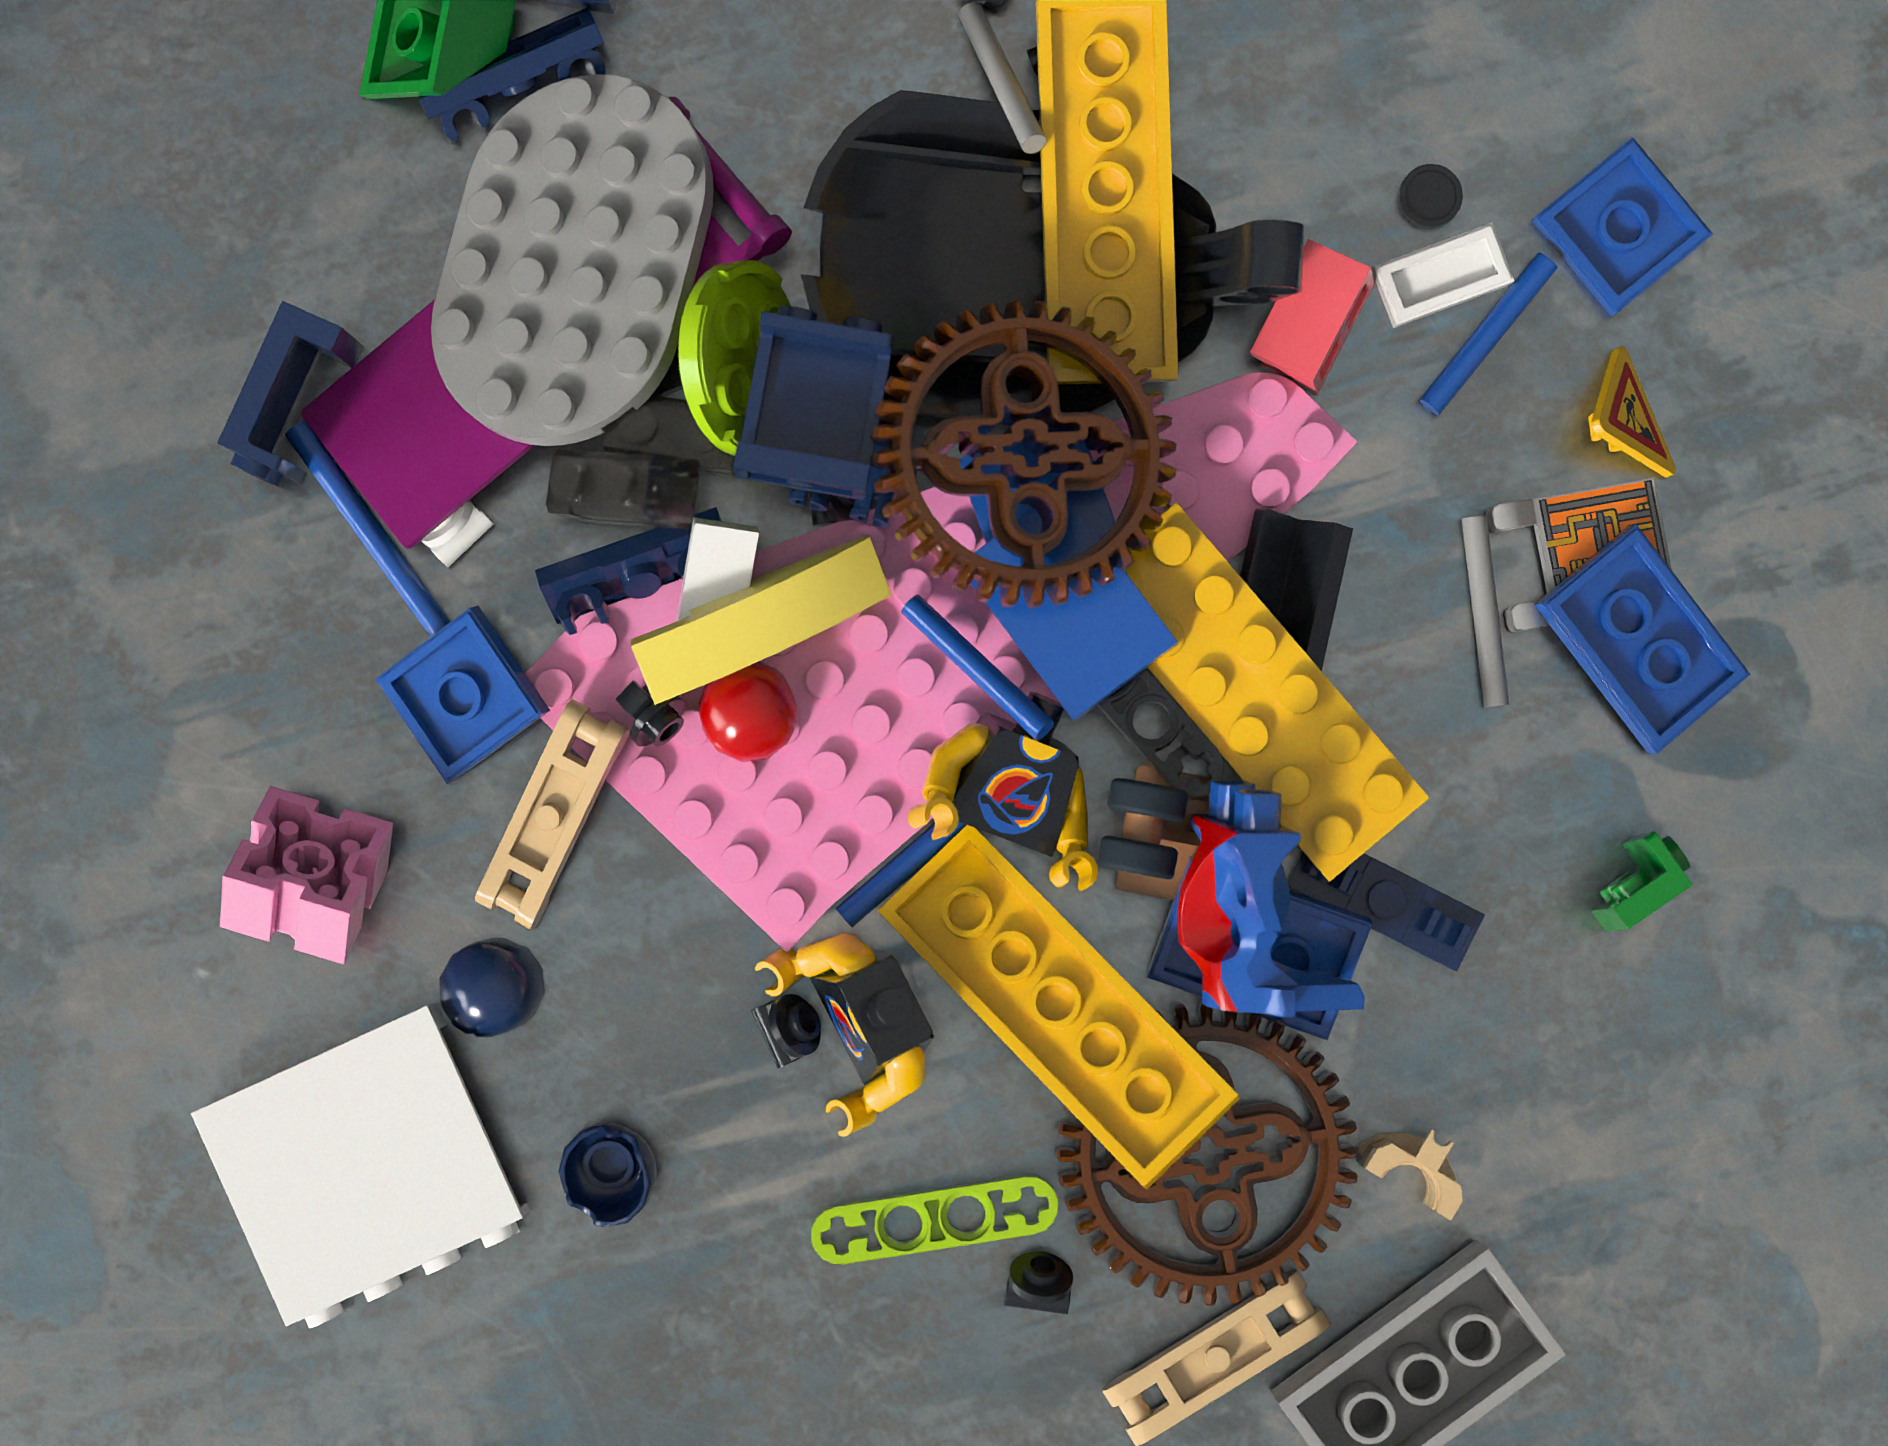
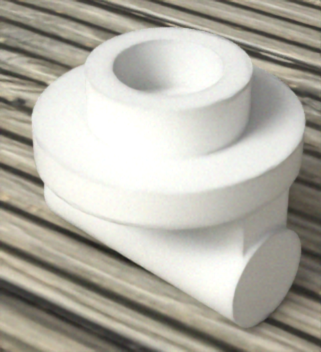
M469 500L421 541L430 547V550L449 568L494 523L478 506H474L472 501Z

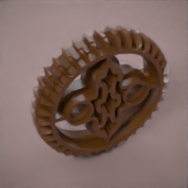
M1019 299L1011 300L1005 306L1003 318L993 302L986 303L980 309V322L968 309L961 311L956 317L957 329L946 321L940 322L934 328L936 342L931 338L922 336L914 344L918 358L910 355H904L901 358L897 367L905 378L891 376L884 385L886 392L896 401L881 400L875 409V413L881 419L892 424L875 426L870 435L871 440L876 443L889 446V449L877 451L870 457L871 466L890 470V474L879 478L874 483L877 493L894 491L896 499H893L882 508L883 515L888 518L902 513L907 522L895 531L894 535L899 541L905 540L914 533L921 541L911 552L912 559L919 561L930 552L939 560L932 566L930 575L935 579H939L949 568L958 572L952 589L956 592L961 593L964 591L972 579L978 581L976 598L981 602H986L992 597L996 586L1000 587L1002 606L1008 608L1017 603L1021 589H1023L1025 602L1031 609L1038 608L1043 604L1045 589L1054 605H1061L1068 601L1069 587L1079 598L1089 595L1093 591L1092 579L1101 586H1105L1115 579L1112 565L1124 571L1134 564L1129 548L1139 552L1148 548L1151 541L1143 529L1155 530L1163 522L1161 515L1151 506L1163 507L1171 501L1172 494L1167 489L1156 484L1170 481L1175 477L1177 470L1170 464L1160 462V458L1174 453L1177 445L1174 441L1159 439L1158 433L1172 425L1173 419L1166 415L1154 416L1152 409L1164 400V393L1154 391L1146 395L1142 385L1152 377L1151 370L1147 368L1141 369L1135 375L1127 365L1134 360L1136 356L1135 349L1128 348L1120 355H1117L1110 349L1116 341V331L1109 330L1099 340L1091 336L1095 328L1094 317H1085L1076 328L1070 326L1072 318L1070 307L1060 308L1053 320H1048V309L1045 301H1037L1031 307L1028 317H1025L1024 309ZM1027 343L1038 344L1059 351L1091 371L1114 397L1124 416L1130 436L1122 432L1114 421L1101 414L1061 412L1059 387L1054 369L1046 359L1028 351ZM1003 344L1005 352L992 360L981 376V415L957 416L944 419L929 430L921 447L913 446L912 438L917 413L924 397L936 379L950 365L967 354L987 346ZM1013 375L1026 380L1032 390V402L1022 403L1013 399L1007 392L1006 377ZM999 423L1011 426L1003 434H988ZM1085 440L1088 450L1098 451V454L1103 455L1091 463L1089 454L1084 452L1078 453V450L1074 448ZM1019 442H1022L1024 452L1034 453L1035 456H1039L1028 466H1026L1024 456L1013 455V452H1009ZM955 444H958L960 454L971 455V458H974L963 469H961L959 458L948 457V454H946ZM1131 460L1134 463V472L1130 492L1123 510L1110 530L1096 544L1083 553L1063 562L1045 565L1044 555L1056 548L1067 532V492H1084L1104 488L1118 478L1126 461ZM915 468L925 475L934 487L946 494L987 496L989 522L993 536L1004 550L1020 558L1021 566L991 561L977 555L955 540L940 525L924 501L916 481ZM1046 473H1062L1048 485L1036 483ZM1010 488H1016V490L1012 492ZM1017 505H1030L1037 510L1042 520V529L1039 534L1028 533L1019 526L1015 516Z
M1202 1001L1198 1006V1021L1189 1022L1188 1011L1185 1005L1180 1003L1174 1005L1173 1014L1176 1024L1171 1025V1027L1234 1091V1084L1228 1069L1218 1058L1198 1051V1042L1219 1041L1248 1048L1271 1060L1298 1087L1309 1106L1313 1121L1310 1124H1305L1291 1108L1279 1103H1258L1239 1107L1236 1102L1224 1114V1117L1234 1125L1250 1124L1249 1127L1223 1132L1217 1124H1214L1147 1190L1129 1171L1125 1170V1167L1109 1151L1105 1162L1098 1163L1096 1161L1097 1138L1080 1121L1079 1124L1063 1122L1058 1125V1133L1064 1137L1076 1138V1147L1058 1148L1056 1150L1057 1160L1062 1162H1076L1077 1170L1065 1171L1058 1176L1062 1187L1080 1185L1082 1191L1065 1200L1067 1210L1078 1211L1088 1207L1090 1214L1084 1216L1076 1223L1079 1234L1090 1233L1098 1227L1102 1231L1090 1245L1092 1252L1098 1256L1105 1253L1111 1246L1117 1249L1108 1264L1111 1271L1118 1273L1125 1268L1129 1261H1132L1136 1265L1130 1275L1129 1281L1131 1285L1139 1288L1145 1282L1149 1273L1156 1275L1153 1283V1293L1159 1298H1163L1166 1295L1171 1281L1178 1282L1177 1298L1182 1304L1190 1302L1193 1285L1202 1286V1298L1205 1305L1214 1306L1217 1299L1216 1286L1225 1285L1230 1302L1235 1304L1241 1302L1242 1294L1239 1282L1249 1280L1254 1294L1257 1297L1266 1294V1289L1260 1277L1261 1275L1270 1271L1276 1282L1280 1286H1284L1289 1282V1279L1280 1266L1282 1263L1290 1258L1301 1271L1309 1268L1308 1260L1299 1252L1306 1242L1315 1251L1320 1253L1327 1249V1244L1314 1232L1320 1223L1331 1231H1339L1341 1222L1334 1216L1326 1213L1330 1203L1340 1208H1349L1351 1205V1198L1342 1192L1335 1191L1337 1181L1346 1184L1357 1182V1173L1348 1168H1340L1339 1159L1358 1157L1359 1148L1348 1143L1339 1144L1338 1136L1355 1132L1357 1126L1356 1122L1351 1119L1335 1121L1333 1114L1345 1110L1350 1105L1349 1098L1345 1095H1336L1327 1099L1324 1092L1335 1087L1339 1082V1078L1334 1072L1324 1073L1318 1078L1314 1077L1312 1073L1321 1066L1324 1056L1320 1052L1314 1051L1301 1061L1297 1055L1306 1043V1038L1301 1034L1296 1033L1283 1046L1278 1043L1285 1029V1024L1280 1020L1276 1019L1271 1022L1265 1034L1258 1032L1262 1013H1248L1243 1026L1236 1024L1238 1013L1222 1010L1221 1022L1212 1021L1213 1010L1211 1007L1202 1004ZM1155 1010L1164 1019L1162 1014L1158 1010ZM1271 1125L1279 1134L1290 1136L1286 1138V1141L1276 1144L1277 1155L1269 1157L1261 1147L1250 1146L1254 1144V1141L1264 1138V1127ZM1204 1137H1209L1217 1147L1225 1146L1227 1148L1223 1150V1153L1214 1156V1167L1205 1169L1199 1159L1188 1158L1191 1156V1153L1200 1150V1139ZM1317 1143L1318 1167L1316 1179L1307 1204L1300 1216L1270 1246L1254 1255L1238 1259L1236 1257L1237 1251L1252 1239L1257 1227V1204L1253 1189L1254 1184L1277 1180L1292 1174L1303 1163L1309 1145ZM1257 1162L1255 1165L1242 1167L1236 1171L1234 1188L1221 1183L1232 1175L1230 1167ZM1191 1174L1197 1182L1204 1184V1186L1200 1187L1192 1195L1190 1189L1183 1181H1163ZM1104 1182L1111 1183L1112 1187L1122 1197L1135 1203H1156L1176 1199L1181 1224L1187 1238L1198 1249L1211 1255H1216L1218 1257L1217 1263L1214 1265L1184 1263L1165 1257L1144 1246L1114 1216L1105 1200L1101 1185ZM1216 1200L1229 1201L1234 1204L1236 1209L1234 1223L1222 1232L1209 1231L1202 1223V1215L1205 1208Z

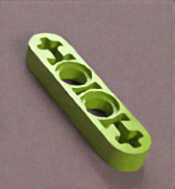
M1020 1174L836 1203L825 1207L817 1215L811 1229V1241L814 1250L823 1260L832 1264H849L1033 1235L1045 1231L1054 1222L1058 1213V1198L1054 1187L1045 1178L1036 1174ZM1033 1187L1037 1197L1047 1196L1048 1206H1042L1038 1209V1219L1026 1221L1023 1211L1004 1212L1003 1216L1008 1225L994 1228L995 1208L988 1194L989 1191L1002 1190L1001 1203L1020 1200L1021 1188ZM962 1196H972L978 1199L985 1209V1218L982 1224L970 1232L954 1228L948 1219L950 1204L956 1198ZM898 1206H909L915 1209L922 1220V1228L919 1234L907 1242L891 1238L884 1226L887 1214ZM876 1210L875 1233L881 1246L868 1248L869 1234L850 1238L848 1249L844 1251H837L834 1241L823 1240L822 1232L831 1229L832 1218L843 1217L847 1227L866 1225L867 1222L862 1211Z

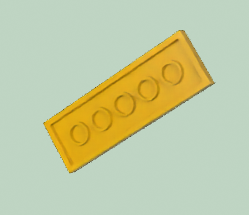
M1036 0L1040 127L1046 138V145L1040 150L1045 303L1048 309V320H1053L1057 311L1062 307H1070L1072 314L1070 326L1075 328L1085 317H1094L1095 328L1091 336L1099 340L1109 330L1116 331V341L1110 347L1114 353L1120 355L1128 348L1135 349L1136 356L1127 365L1134 375L1141 369L1147 368L1151 370L1152 377L1147 382H1174L1178 379L1167 2L1166 0ZM1047 347V361L1054 369L1058 385L1102 383L1081 363Z
M1176 502L1161 515L1163 522L1159 528L1155 530L1144 529L1151 541L1148 548L1142 552L1129 548L1134 564L1124 570L1179 643L1147 668L1196 726L1216 746L1220 754L1243 781L1255 784V789L1272 790L1282 794L1280 825L1300 833L1301 841L1298 843V846L1330 882L1430 797Z
M966 825L878 910L883 918L1146 1190L1240 1099V1096L976 828Z

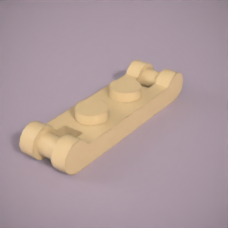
M574 699L570 700L563 710L475 896L477 903L491 910L499 906L514 914V922L531 931L542 918L554 886L610 769L622 751L630 733L628 727L614 720L606 724L589 715L591 708ZM577 737L595 746L588 762L570 753ZM513 871L531 880L526 892L510 884V876Z
M1298 1269L1286 1272L1289 1279L1286 1285L1280 1286L1274 1279L1265 1287V1295L1257 1297L1255 1294L1140 1366L1116 1377L1102 1388L1101 1391L1111 1407L1119 1406L1129 1422L1125 1430L1136 1446L1155 1438L1316 1338L1331 1326L1322 1308H1314L1304 1293L1307 1284ZM1282 1305L1292 1323L1277 1333L1266 1315ZM1157 1383L1167 1402L1155 1409H1150L1141 1392Z

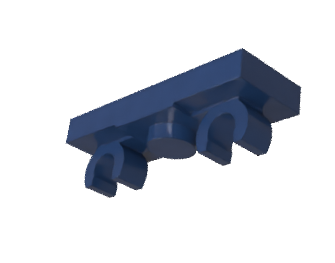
M587 7L508 41L505 53L446 94L419 96V101L428 120L439 115L445 135L453 141L459 138L455 123L453 122V117L459 110H472L477 115L482 128L489 125V114L484 101L480 98L486 94L489 97L499 92L503 96L521 93L537 82L536 76L547 72L546 68L555 65L560 81L572 78L569 72L570 65L573 61L580 58L589 60L596 74L604 75L606 71L605 63L599 50L596 48L603 44L604 41Z
M717 507L535 570L539 587L556 623H562L569 635L576 634L577 627L574 622L576 617L595 610L601 624L607 623L610 619V611L607 605L629 597L635 599L646 598L656 593L660 586L679 579L683 580L693 518L722 522Z
M1301 849L1287 877L1289 888L1303 895L1371 918L1373 923L1372 930L1456 972L1485 914L1365 853L1329 882Z

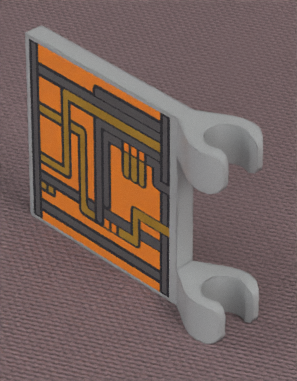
M1654 477L1541 498L1501 503L1489 508L1485 513L1488 529L1492 533L1534 525L1547 593L1630 525H1638L1672 570ZM1538 601L1517 604L1505 609L1504 617L1508 631L1518 632L1549 626L1548 622L1534 605Z

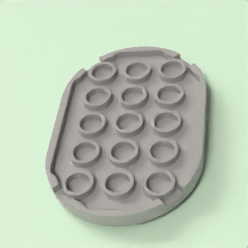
M602 74L583 75L552 83L532 93L511 108L489 132L472 163L435 297L431 324L432 347L439 373L454 399L471 416L500 436L513 441L539 446L572 444L604 433L602 427L619 418L632 406L638 410L648 400L664 378L674 358L679 342L682 315L693 288L710 221L714 187L710 160L705 146L701 143L695 129L681 110L656 89L630 78Z

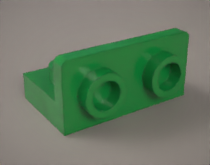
M1655 831L1632 836L1622 843L1639 870L1635 873L1632 871L1625 873L1599 892L1605 901L1591 910V912L1605 932L1630 929L1693 886L1684 873L1690 868V863L1681 848L1671 837L1666 836L1661 839Z

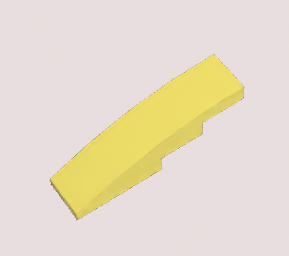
M868 534L751 579L750 587L690 609V617L630 639V643L651 697L656 705L777 654L843 622L892 596Z

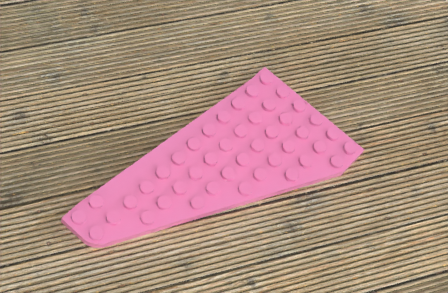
M1272 373L1245 374L1152 409L1154 416L1166 415L1173 418L1172 425L1158 433L1159 439H1169L1177 443L1174 453L1160 458V462L1170 464L1177 470L1175 477L1170 481L1156 483L1172 494L1171 501L1163 507H1151L1162 515L1177 502L1227 562H1229L1247 547L1254 512L1257 508L1270 509L1285 514L1312 491L1358 441L1292 380ZM1125 419L1115 421L1121 431L1130 436ZM1090 450L1094 461L1103 455L1098 454V451ZM1131 460L1126 461L1118 478L1104 487L1115 522L1123 510L1130 492L1134 472V463ZM936 487L921 492L933 516L955 540L972 552L977 551L986 544L969 496L946 494ZM872 509L869 512L866 524L854 519L839 521L756 551L751 579L869 534L892 596L843 622L759 661L776 668L782 673L794 696L798 720L794 725L795 730L787 745L768 759L740 762L718 752L708 740L700 722L698 708L705 686L703 685L679 695L686 703L685 710L681 716L684 719V724L671 740L661 746H655L652 743L640 747L630 738L629 733L622 751L614 761L606 778V781L786 952L804 936L836 901L923 827L914 829L909 824L907 818L912 807L926 801L922 795V790L933 750L968 724H976L984 713H990L1016 723L1008 713L901 613L904 605L913 596L920 595L1027 697L1030 691L1059 702L987 604L977 600L976 590L971 583L961 593L956 592L952 589L958 572L949 568L939 579H935L930 575L932 566L939 560L930 552L919 561L912 559L911 552L921 541L914 533L905 540L899 541L894 535L895 531L907 522L902 513L891 517V524L888 528L872 526L875 509ZM682 579L660 586L659 590L649 597L641 599L629 597L607 605L610 611V619L607 623L601 624L595 610L580 615L574 621L577 633L569 635L565 631L525 674L550 709L541 719L552 730H554L566 705L572 699L591 708L589 715L606 724L614 720L631 730L636 719L622 708L616 698L633 680L642 688L647 684L631 648L630 639L676 622L683 583ZM578 737L572 746V749L587 762L595 746Z

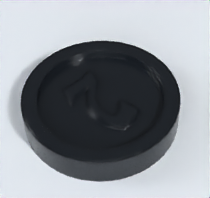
M1425 164L1413 169L1401 183L1398 193V203L1402 214L1415 226L1425 229H1435L1449 223L1458 213L1463 200L1462 186L1456 175L1446 167L1437 164Z

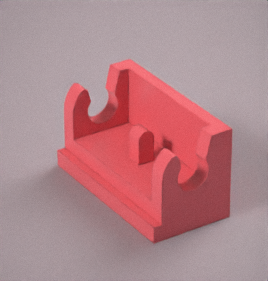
M1308 239L1303 247L1302 292L1276 300L1250 351L1251 356L1261 360L1260 366L1264 369L1286 377L1318 396L1375 284L1371 267Z

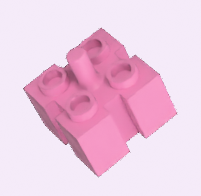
M270 786L252 820L250 841L242 839L223 875L220 927L270 942L275 932L286 933L295 939L294 950L345 964L362 928L364 908L371 909L387 875L393 823L346 808L343 809L339 819L318 813L320 800Z

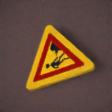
M1624 346L1615 348L1610 356L1594 413L1588 417L1591 440L1599 441L1604 439L1608 442L1610 452L1622 450L1663 477L1676 474V466L1629 353Z

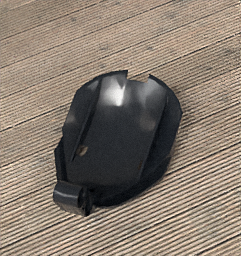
M899 90L872 105L843 130L816 171L804 205V209L823 214L820 239V277L801 274L809 309L817 313L816 321L842 325L844 318L855 317L880 323L882 325V333L893 335V350L887 380L891 376L905 378L897 367L901 358L904 355L918 358L914 344L922 336L931 338L936 342L934 328L940 322L946 321L957 329L956 317L961 311L968 309L980 322V309L986 303L993 302L1003 318L1005 306L1011 300L1019 299L1023 306L1025 317H1028L1031 307L1037 301H1045L1042 192H1025L1021 186L1023 174L1041 175V153L1038 151L1028 154L1022 150L1000 102ZM1032 110L1040 125L1039 110ZM1172 173L1177 351L1179 363L1191 355L1206 338L1213 321V306L1264 304L1302 292L1304 225L1287 220H1258L1216 232V222L1211 206L1197 189ZM1027 343L1028 348L1044 349L1047 351L1045 346ZM995 344L978 349L950 365L928 390L917 415L946 419L957 416L981 415V376L988 364L1005 352L1004 345ZM1007 376L1006 388L1010 396L1018 402H1032V390L1027 381L1019 376ZM1103 383L1058 385L1060 410L1063 413L1092 412L1115 400ZM885 390L884 400L896 401Z

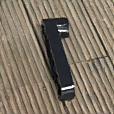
M1146 669L1097 705L1170 787L1187 791L1188 799L1205 801L1210 797V781H1222L1225 770L1224 762L1216 746ZM1153 703L1160 705L1167 711L1171 724L1165 735L1158 739L1150 740L1143 738L1136 732L1132 720L1138 708L1145 704ZM1184 729L1192 738L1183 741L1181 746L1175 749L1174 752H1171L1165 762H1162L1155 752L1171 745L1180 730ZM1187 756L1195 760L1200 757L1204 758L1209 763L1206 773L1210 781L1204 785L1195 779L1187 784L1183 783L1179 778L1184 768L1181 760Z

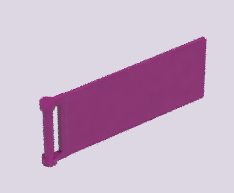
M669 97L668 99L681 110L689 121L690 111L677 97ZM693 126L707 151L713 174L714 189L751 231L750 237L738 246L711 215L693 284L694 287L699 278L715 265L742 260L759 261L764 256L776 253L787 244L792 235V230L779 215H770ZM435 299L301 411L302 418L400 544L407 549L414 547L535 446L513 441L486 428L465 411L449 392L439 373L432 347L431 324Z

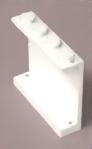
M437 1002L422 1007L191 1113L285 1326L304 1318L309 1328L325 1323L344 1313L341 1301L361 1292H364L368 1302L384 1296L403 1286L400 1274L420 1265L423 1266L426 1275L445 1268L462 1259L458 1250L459 1247L478 1238L482 1239L485 1248L504 1241L520 1232L516 1221L524 1218L531 1211L527 1202L519 1206L440 1030L447 1026Z

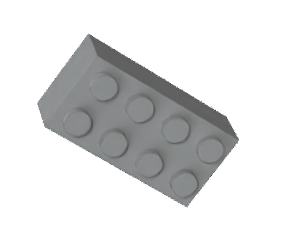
M1474 1240L1273 1388L1271 1393L1309 1446H1444L1563 1358L1566 1353L1489 1248L1478 1240Z

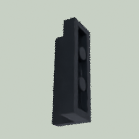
M1257 508L1252 520L1240 577L1322 671L1353 528L1334 522L1300 520L1270 509Z

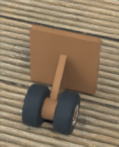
M1140 765L1135 770L1134 780L1115 778L1111 783L1108 807L1111 810L1126 813L1121 838L1104 836L1101 839L1097 863L1102 868L1117 870L1115 887L1120 891L1174 900L1190 855L1195 857L1201 843L1189 823L1191 814H1209V798L1205 801L1188 799L1187 791L1168 786L1151 766ZM1184 772L1179 776L1180 780L1185 784L1194 779L1202 785L1210 781L1209 777Z

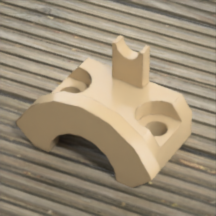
M1430 1129L1425 1139L1407 1132H1384L1366 1139L1357 1145L1361 1158L1358 1164L1380 1178H1383L1389 1170L1400 1165L1418 1167L1426 1180V1194L1423 1203L1450 1221L1453 1219L1463 1202L1462 1187L1456 1182L1454 1172L1446 1158L1454 1145L1452 1141L1445 1145L1437 1144L1434 1140L1435 1131Z

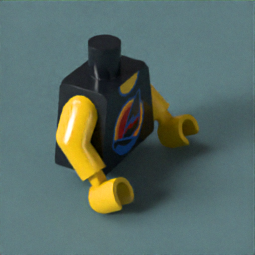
M1030 691L1028 697L1054 721L1052 729L1042 739L1036 741L1017 722L1013 723L993 714L984 713L976 724H968L933 750L922 790V795L926 801L912 807L908 813L907 820L916 829L926 825L931 814L935 821V828L931 833L932 840L953 833L959 821L1050 857L1053 856L1055 849L1062 853V858L1052 865L1049 872L1050 881L1059 888L1067 884L1070 874L1069 866H1071L1078 873L1079 881L1077 886L1081 892L1092 886L1098 876V865L1095 859L1089 853L1084 852L1088 848V810L1083 771L1079 766V757L1064 743L1052 738L1065 709L1059 702Z
M842 933L800 947L797 952L793 949L786 952L783 948H780L756 964V971L762 968H769L778 978V982L765 990L766 994L770 996H778L803 979L804 975L811 979L850 1059L865 1085L863 1090L858 1089L830 1101L826 1105V1113L842 1108L848 1117V1126L838 1132L839 1136L844 1137L872 1125L876 1120L877 1112H883L922 1085L927 1073L924 1051L933 1040L934 1034L893 954L870 949L858 936Z

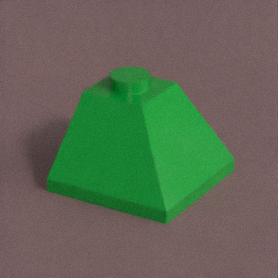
M377 0L359 96L367 99L446 94L506 52L508 38L513 31L515 23L514 7L516 0Z

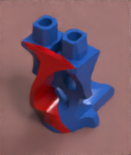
M1210 781L1209 814H1191L1189 821L1201 843L1181 885L1177 921L1179 943L1197 963L1202 972V1004L1220 1010L1263 1013L1280 1017H1295V1012L1364 1009L1365 996L1358 983L1333 977L1332 974L1324 970H1296L1271 958V947L1279 936L1280 931H1282L1290 903L1289 884L1282 861L1301 841L1299 832L1280 826L1282 794L1272 790L1255 789V784L1248 781Z

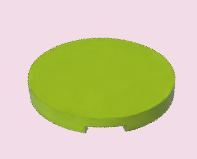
M754 260L724 262L707 270L694 285L688 297L679 333V367L688 406L699 428L710 442L720 450L731 455L736 454L738 441L741 442L761 333L760 320L762 312L777 314L779 306H791L785 292L781 288L783 278L768 265Z

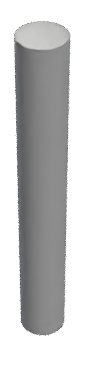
M974 2L964 5L959 11V19L1022 150L1028 154L1040 151L1046 145L1045 135L982 6Z
M1487 516L1467 517L1462 519L1484 708L1510 705Z

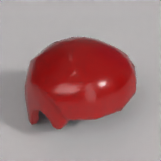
M759 661L705 684L699 700L698 712L700 722L708 740L718 752L740 762L770 758L788 744L795 730L794 725L798 720L796 702L784 675L776 668Z

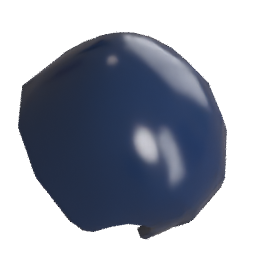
M505 938L477 941L460 949L451 956L439 978L440 1004L452 1025L465 1034H474L476 1037H493L525 1025L534 1016L544 994L542 969L530 951Z
M611 1122L605 1124L597 1123L582 1129L564 1147L558 1170L564 1193L566 1194L567 1204L592 1218L593 1224L598 1227L628 1223L649 1202L657 1179L655 1156L649 1145L637 1133Z

